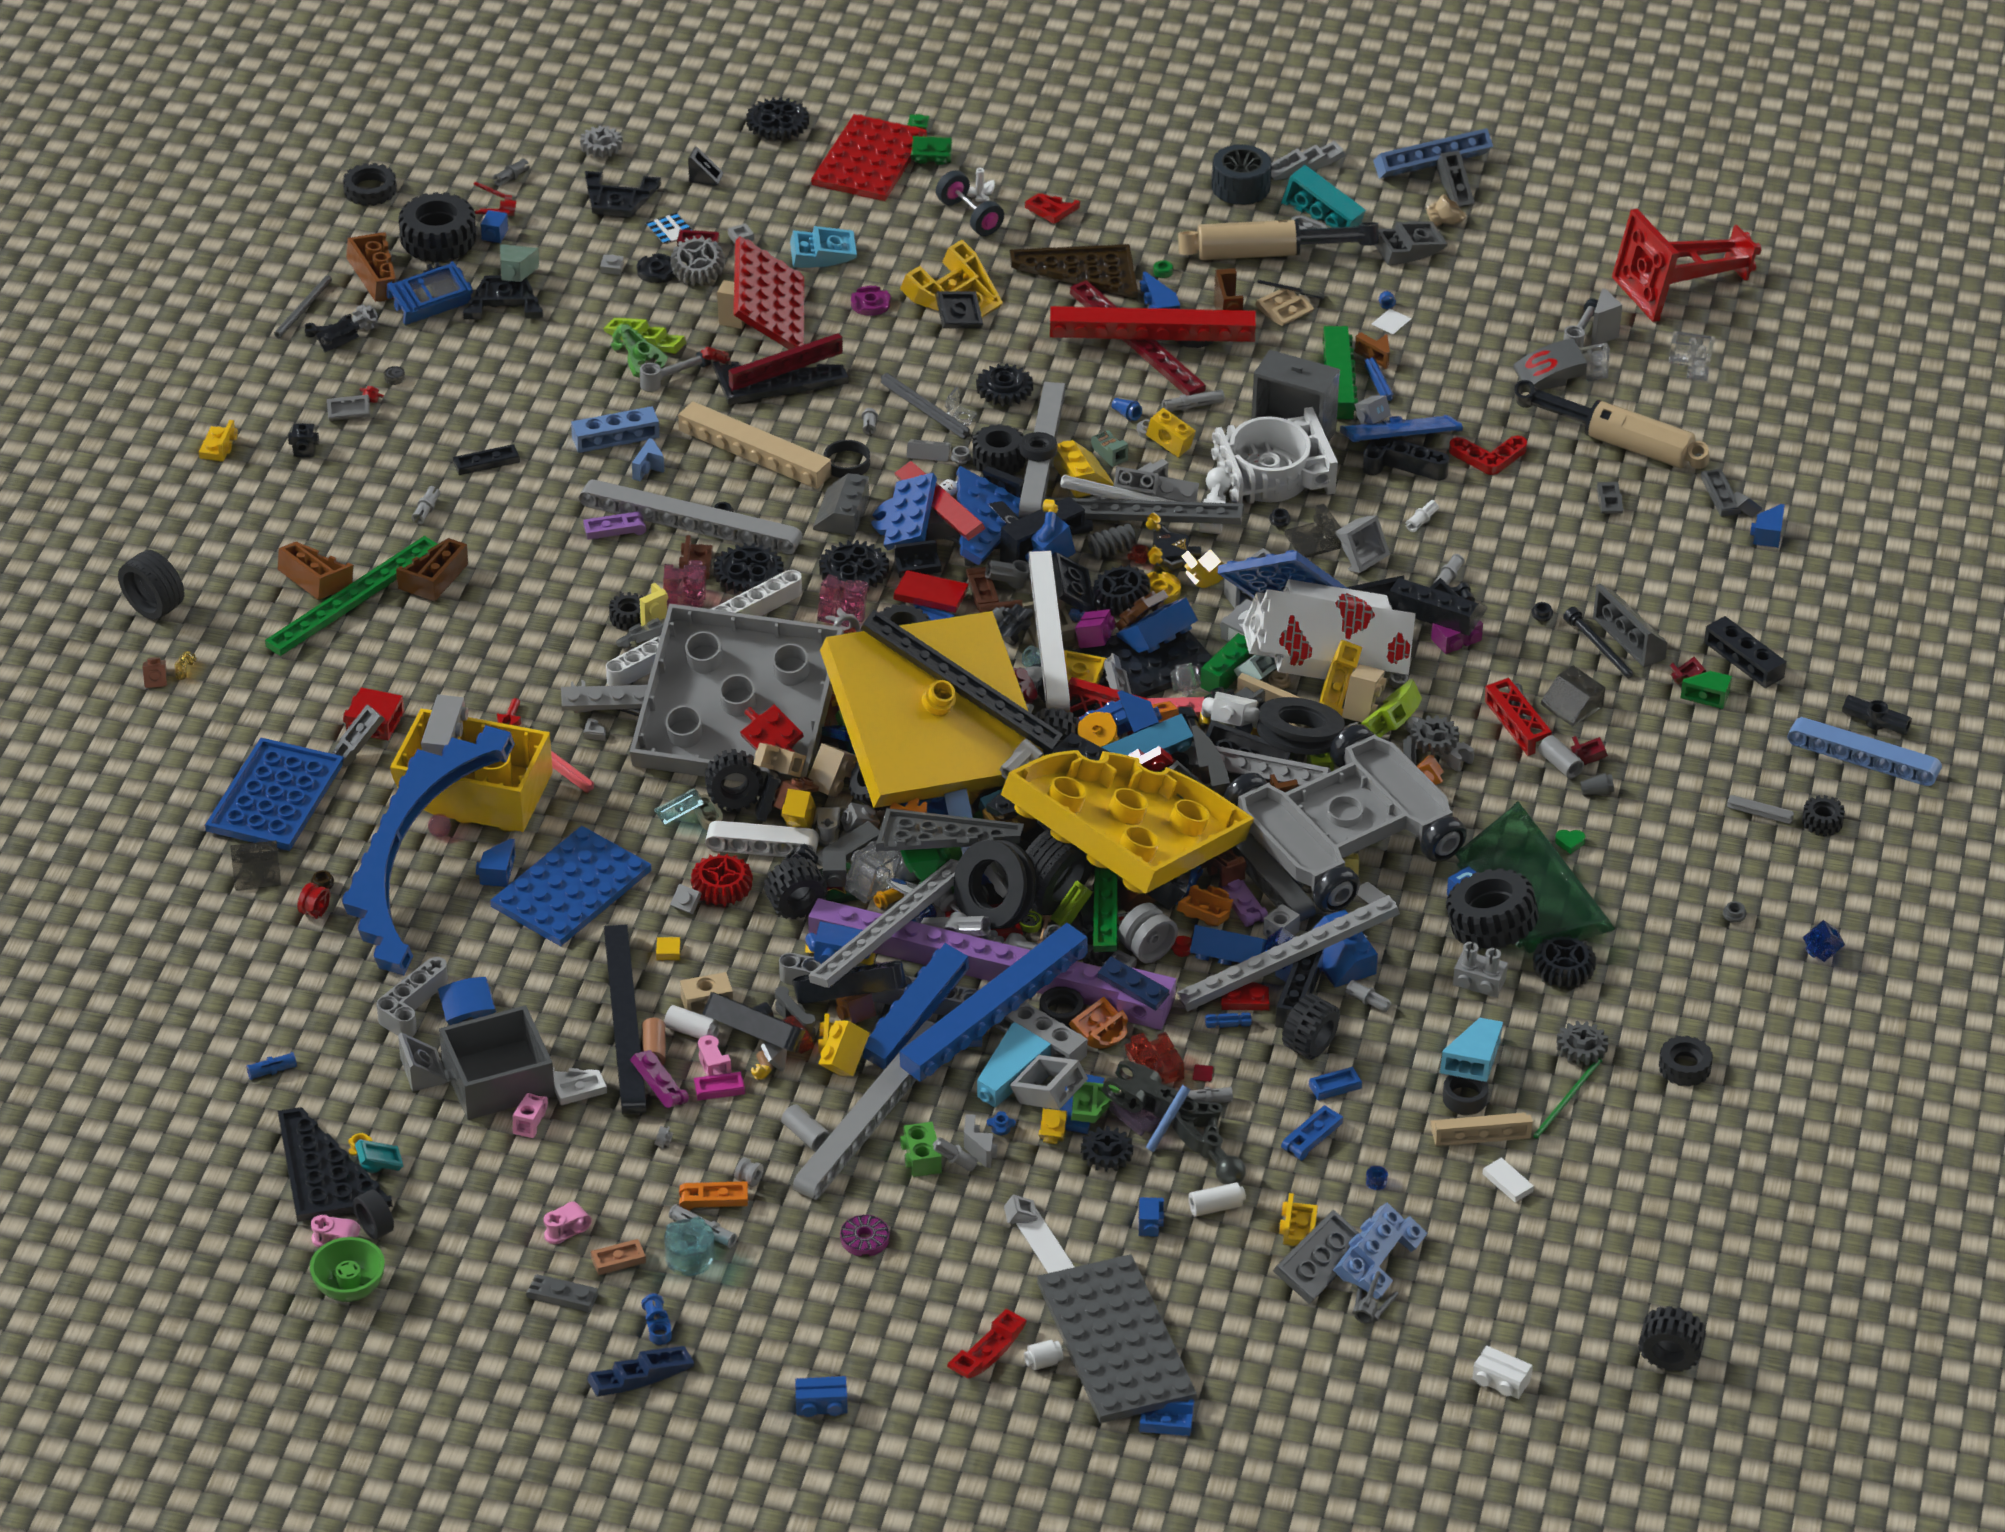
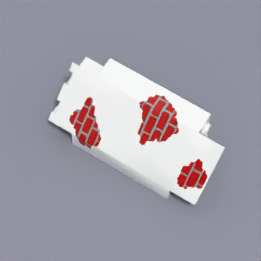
M1288 579L1283 592L1267 589L1266 593L1256 592L1242 627L1249 654L1273 657L1277 671L1281 673L1326 679L1341 640H1345L1362 647L1357 666L1361 664L1387 672L1409 675L1416 613L1392 610L1387 595Z

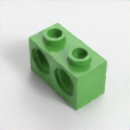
M933 1122L904 1125V1136H900L902 1151L906 1150L907 1152L904 1154L906 1168H911L913 1177L942 1173V1156L933 1149V1143L937 1140Z

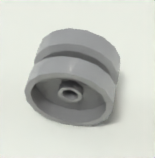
M1143 903L1136 906L1126 915L1118 929L1119 942L1144 963H1153L1162 958L1174 945L1178 934L1176 923L1164 915L1152 903Z

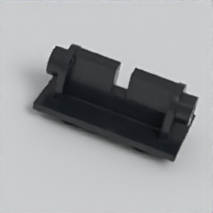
M347 319L315 335L325 353L358 338L357 332L360 326L357 322Z

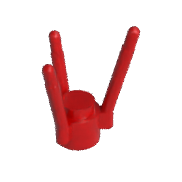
M478 182L473 183L475 186L505 199L504 201L500 200L499 209L481 208L480 210H475V214L486 215L487 211L491 210L507 213V216L515 215L517 201L512 200V195L503 194Z

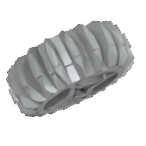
M693 236L692 240L686 238L685 243L679 241L678 247H674L673 253H671L670 263L673 273L679 281L684 280L685 284L691 282L693 287L696 283L702 286L703 282L710 284L711 279L717 280V275L722 274V269L725 267V255L721 246H718L717 241L712 242L710 237L704 240L703 236L700 239H696Z

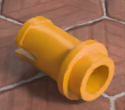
M891 888L884 892L878 891L873 899L878 908L885 909L888 907V904L901 900L904 894Z

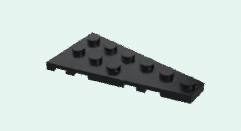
M713 361V369L728 405L849 384V377L844 365L818 364L816 367H802L733 391L729 387V370L742 365H739V362H731V365H720V361Z

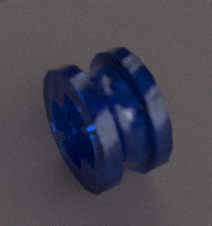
M1381 1166L1370 1167L1366 1172V1185L1373 1190L1384 1189L1388 1183L1387 1170Z

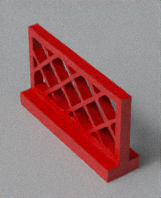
M1071 677L1068 682L1070 702L1073 696L1082 700L1081 703L1070 707L1071 713L1082 708L1088 712L1087 706L1094 703L1100 704L1102 708L1108 702L1120 700L1117 693L1119 690ZM1133 730L1128 731L1126 737L1134 734Z

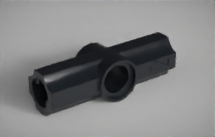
M1848 695L1842 708L1843 713L1866 721V725L1874 730L1886 728L1906 735L1912 722L1910 716L1888 709V705L1881 700L1868 702Z

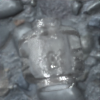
M1192 663L1176 665L1175 669L1171 671L1173 689L1175 692H1182V696L1195 694V689L1201 687L1199 669L1197 666H1192Z

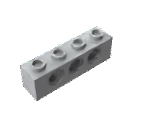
M1026 1001L1017 1010L1010 1012L1000 1023L996 1024V1028L1006 1033L1011 1024L1016 1022L1051 1044V1057L1079 1060L1080 1062L1087 1056V1038L1051 1018L1045 1012L1031 1006Z

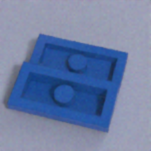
M486 977L468 978L438 988L444 1015L449 1026L469 1017L476 1019L497 1012Z
M1194 1399L1189 1400V1402L1167 1403L1163 1409L1142 1413L1139 1432L1190 1436Z

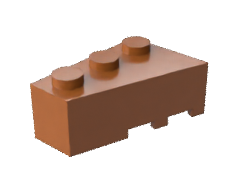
M293 542L279 548L278 570L318 600L335 594L353 583L354 565L351 563L344 565L336 562V557L330 555L327 558L319 555L318 550L299 542Z

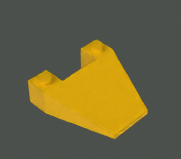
M963 239L950 246L945 254L942 263L951 271L949 274L935 281L921 266H918L905 275L900 290L913 303L939 311L935 297L937 291H976L982 318L1003 304L976 252Z

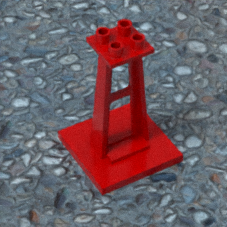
M1631 209L1612 278L1652 322L1660 321L1670 284L1735 270L1744 281H1748L1750 273L1756 270L1755 256L1761 254L1762 248L1759 243H1754L1751 240L1749 232H1744L1738 225H1734L1731 237L1728 240L1668 242L1638 209ZM1726 252L1725 257L1721 259L1703 261L1699 256ZM1690 256L1694 261L1693 263L1676 265L1677 259L1680 257Z

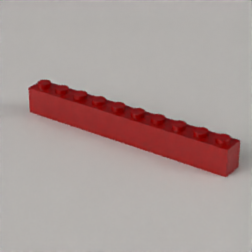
M1050 306V338L1255 342L1256 311Z

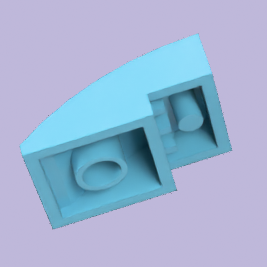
M814 226L813 233L795 230L792 232L790 247L793 267H827L850 261L857 256L854 231Z

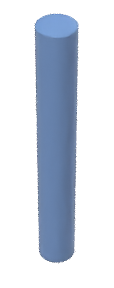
M1185 1085L1181 1086L1146 1145L1147 1149L1152 1152L1155 1151L1190 1092V1088Z

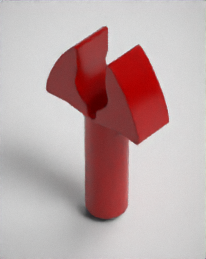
M512 699L506 714L497 713V723L506 724L510 721L509 725H521V716H515L520 705L519 699Z

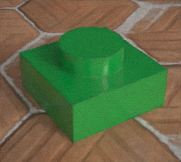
M910 114L907 126L928 129L929 116Z

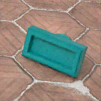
M361 1139L355 1143L360 1164L368 1173H377L382 1168L399 1171L404 1167L398 1146Z

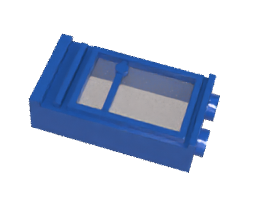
M451 261L448 265L402 281L387 283L386 297L388 299L394 298L396 311L403 310V324L408 325L468 304L473 289L471 284L466 282L461 268H458L454 261Z

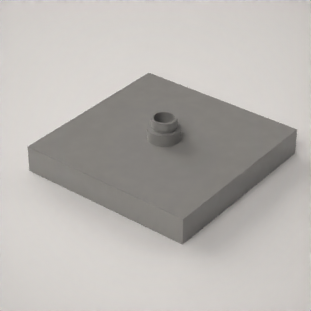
M669 603L630 748L632 766L705 777V769L708 768L709 761L714 762V756L716 754L721 756L724 750H727V753H730L731 749H736L737 753L743 750L746 751L747 756L749 754L754 756L755 760L756 750L740 734V731L752 721L744 712L746 709L748 710V707H752L760 715L775 704L803 732L804 737L794 745L793 750L796 753L806 755L801 776L808 778L817 756L833 691L820 649L826 637L844 634L843 627ZM760 767L764 783L768 768ZM778 772L781 784L782 781L801 778V776L796 777ZM733 773L724 779L745 782L746 777L739 773Z

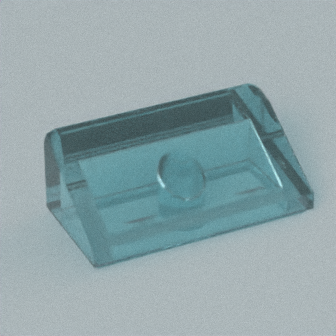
M693 788L657 807L654 811L665 825L704 803L699 792Z

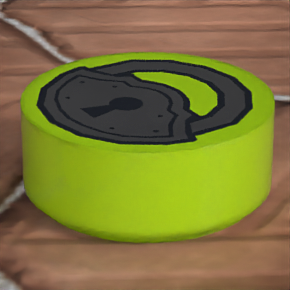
M1029 911L1026 917L1019 922L1022 931L1026 933L1039 931L1042 927L1041 915L1037 912Z

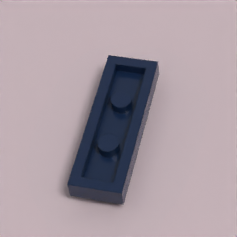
M1112 956L1097 972L1099 979L1155 1011L1170 995L1168 988Z

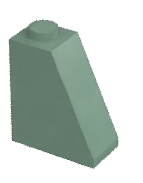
M501 244L500 265L502 280L521 282L539 268V248Z

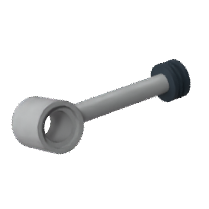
M1590 298L1586 301L1583 307L1585 313L1578 325L1568 326L1564 331L1563 340L1574 338L1581 352L1584 345V329L1591 317L1594 316L1598 300L1595 298Z
M699 351L696 353V357L663 369L656 363H645L640 367V387L648 392L657 391L661 387L662 377L696 365H700L702 368L709 366L712 360L704 359L702 357L703 353Z

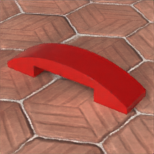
M1005 1309L992 1321L991 1330L967 1352L961 1350L947 1363V1367L966 1378H972L983 1373L1009 1349L1023 1330L1027 1319Z

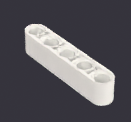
M713 821L709 824L705 845L708 849L717 852L786 857L801 844H806L816 852L819 834L809 828Z

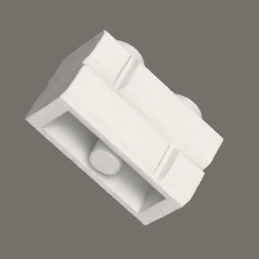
M1486 1346L1474 1364L1472 1379L1481 1386H1489L1498 1390L1504 1396H1512L1519 1399L1531 1381L1533 1365Z

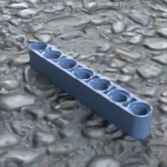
M1803 717L1795 720L1787 735L1788 741L1794 746L1924 786H1932L1942 769L1941 762L1935 757Z

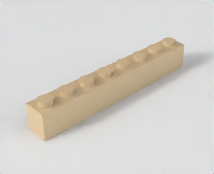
M694 401L678 414L679 431L815 489H818L831 477V459Z

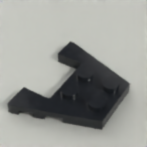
M585 171V181L592 214L632 217L661 186V178L643 176L640 188L601 185L603 172Z
M501 275L484 276L476 289L474 298H471L468 302V308L463 310V320L482 319L483 306L518 307L525 305V319L543 318V309L539 306V301L534 296L527 277L518 282L502 280Z

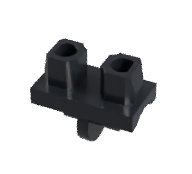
M1015 604L1012 609L1005 608L1002 611L1004 619L998 625L1004 641L1012 645L1018 642L1019 632L1031 626L1030 619L1034 615L1033 609L1023 608L1019 604Z

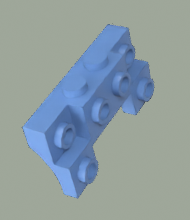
M1388 1202L1379 1207L1373 1217L1367 1219L1361 1225L1360 1229L1362 1232L1350 1240L1348 1243L1350 1248L1333 1270L1343 1281L1355 1284L1367 1292L1375 1273L1379 1271L1381 1274L1373 1294L1376 1300L1382 1297L1393 1281L1379 1266L1397 1241L1412 1252L1427 1235V1232L1411 1216L1404 1219Z

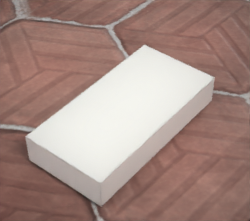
M1503 1158L1483 1168V1175L1514 1202L1519 1201L1534 1190V1186Z

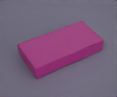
M741 1072L694 1078L698 1101L745 1094Z

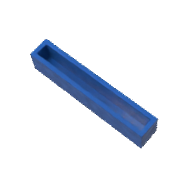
M946 943L940 949H937L927 966H923L919 970L914 982L906 986L901 998L892 1003L888 1014L879 1019L875 1030L868 1037L863 1050V1057L885 1070L899 1051L907 1044L922 1024L932 1016L969 970L968 956Z

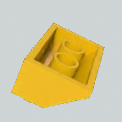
M1074 440L1063 441L1057 444L1054 467L1061 477L1067 475L1109 486L1114 485L1092 452ZM1071 490L1075 498L1092 495Z

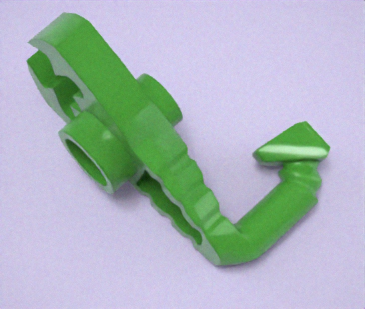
M621 324L616 328L612 335L614 343H611V347L614 351H617L626 346L628 350L627 360L633 376L640 378V365L644 364L645 361H650L652 358L656 359L655 363L661 369L663 368L668 357L660 349L648 343L641 334L629 325Z

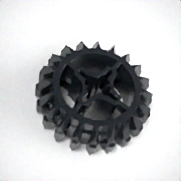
M1130 564L1126 567L1120 565L1119 568L1112 566V570H1104V574H1099L1098 579L1094 580L1092 592L1100 610H1110V612L1116 615L1117 613H1123L1129 608H1133L1137 600L1150 594L1151 584L1144 570H1139L1137 566L1133 568Z
M1561 934L1558 937L1551 935L1549 939H1543L1542 943L1537 945L1535 953H1533V967L1537 977H1541L1542 982L1549 981L1550 986L1555 984L1558 985L1559 989L1561 986H1566L1569 989L1573 985L1578 988L1580 983L1586 984L1587 980L1592 978L1596 969V956L1592 946H1588L1587 941L1580 942L1579 937L1571 938L1570 934L1568 937H1563Z

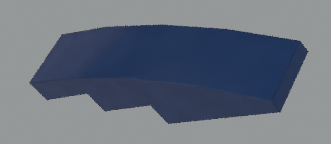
M685 1346L640 1351L637 1359L614 1362L613 1368L610 1370L589 1372L587 1380L595 1395L600 1397L641 1388L670 1378L692 1368L695 1363Z

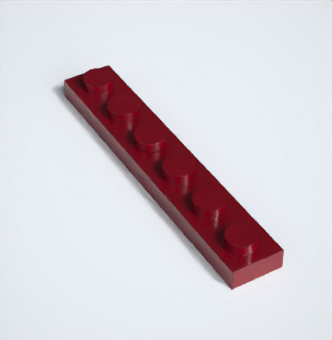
M837 333L730 369L729 387L734 391L843 354V337Z

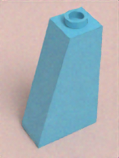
M1485 1018L1476 1020L1443 1050L1440 1073L1487 1082L1500 1045L1503 1022Z
M1013 1022L977 1079V1097L996 1108L1013 1093L1010 1084L1038 1055L1051 1056V1044L1016 1022Z

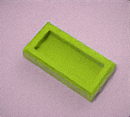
M1076 880L1050 919L1061 927L1066 923L1071 925L1093 892Z

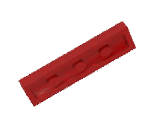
M1510 678L1485 686V703L1527 756L1535 754L1536 742L1552 735V731ZM1508 687L1510 689V692L1505 693L1499 691L1498 689ZM1510 700L1520 702V707L1510 705ZM1520 715H1529L1532 718L1531 720L1521 719ZM1531 728L1541 729L1543 732L1533 734Z

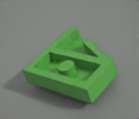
M1085 1082L1077 1090L1072 1099L1071 1120L1095 1123L1113 1103L1102 1091L1104 1084ZM1109 1085L1111 1091L1120 1093V1089L1114 1085Z

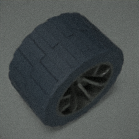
M1235 144L1220 149L1214 155L1212 161L1211 188L1213 193L1224 202L1235 205L1254 204L1266 198L1271 188V157L1262 149L1247 144Z

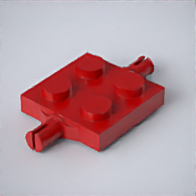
M775 704L760 715L752 707H748V710L746 709L744 712L752 721L740 731V734L756 751L759 743H766L795 752L793 750L794 745L804 737L803 732Z

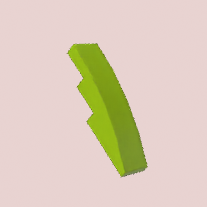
M614 317L603 328L604 332L613 335L619 325H629L641 334L648 343L667 353L676 354L687 343L685 336L668 335L666 328L649 327L648 321L645 319Z

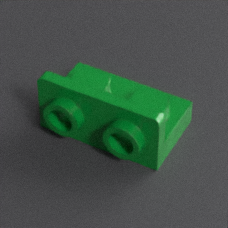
M913 136L912 161L918 164L935 162L936 164L944 165L951 163L952 138Z

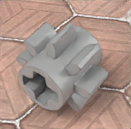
M362 304L356 307V311L352 312L353 322L359 324L360 330L365 328L368 331L374 328V324L378 323L377 312L370 305L365 307Z

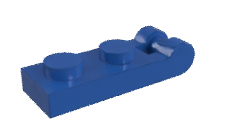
M1324 1105L1283 1140L1281 1148L1287 1152H1293L1294 1156L1299 1160H1304L1315 1146L1343 1124V1116Z

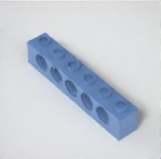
M1486 128L1383 152L1373 162L1378 177L1381 179L1436 166L1441 153L1460 150L1462 159L1483 155L1493 147Z

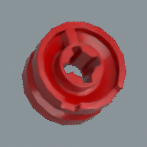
M314 883L306 884L298 898L297 909L299 913L309 914L310 917L318 919V916L322 917L330 903L331 895L329 889L319 887Z

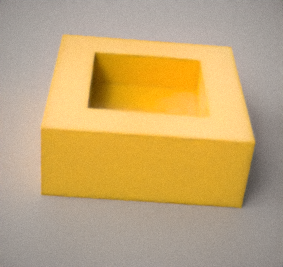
M657 937L656 960H680V937Z

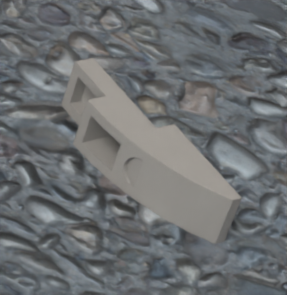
M1116 467L1114 487L1178 502L1197 501L1199 483L1158 476L1159 473Z

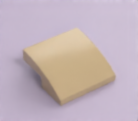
M1279 289L1258 299L1255 304L1264 315L1281 326L1311 313L1315 309L1303 295L1297 296L1294 291Z

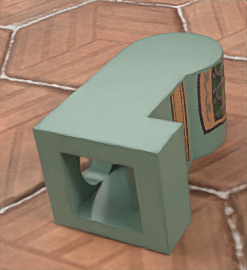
M1108 430L1092 436L1091 444L1093 449L1112 467L1128 461V443L1124 440L1119 441L1114 438L1113 434Z

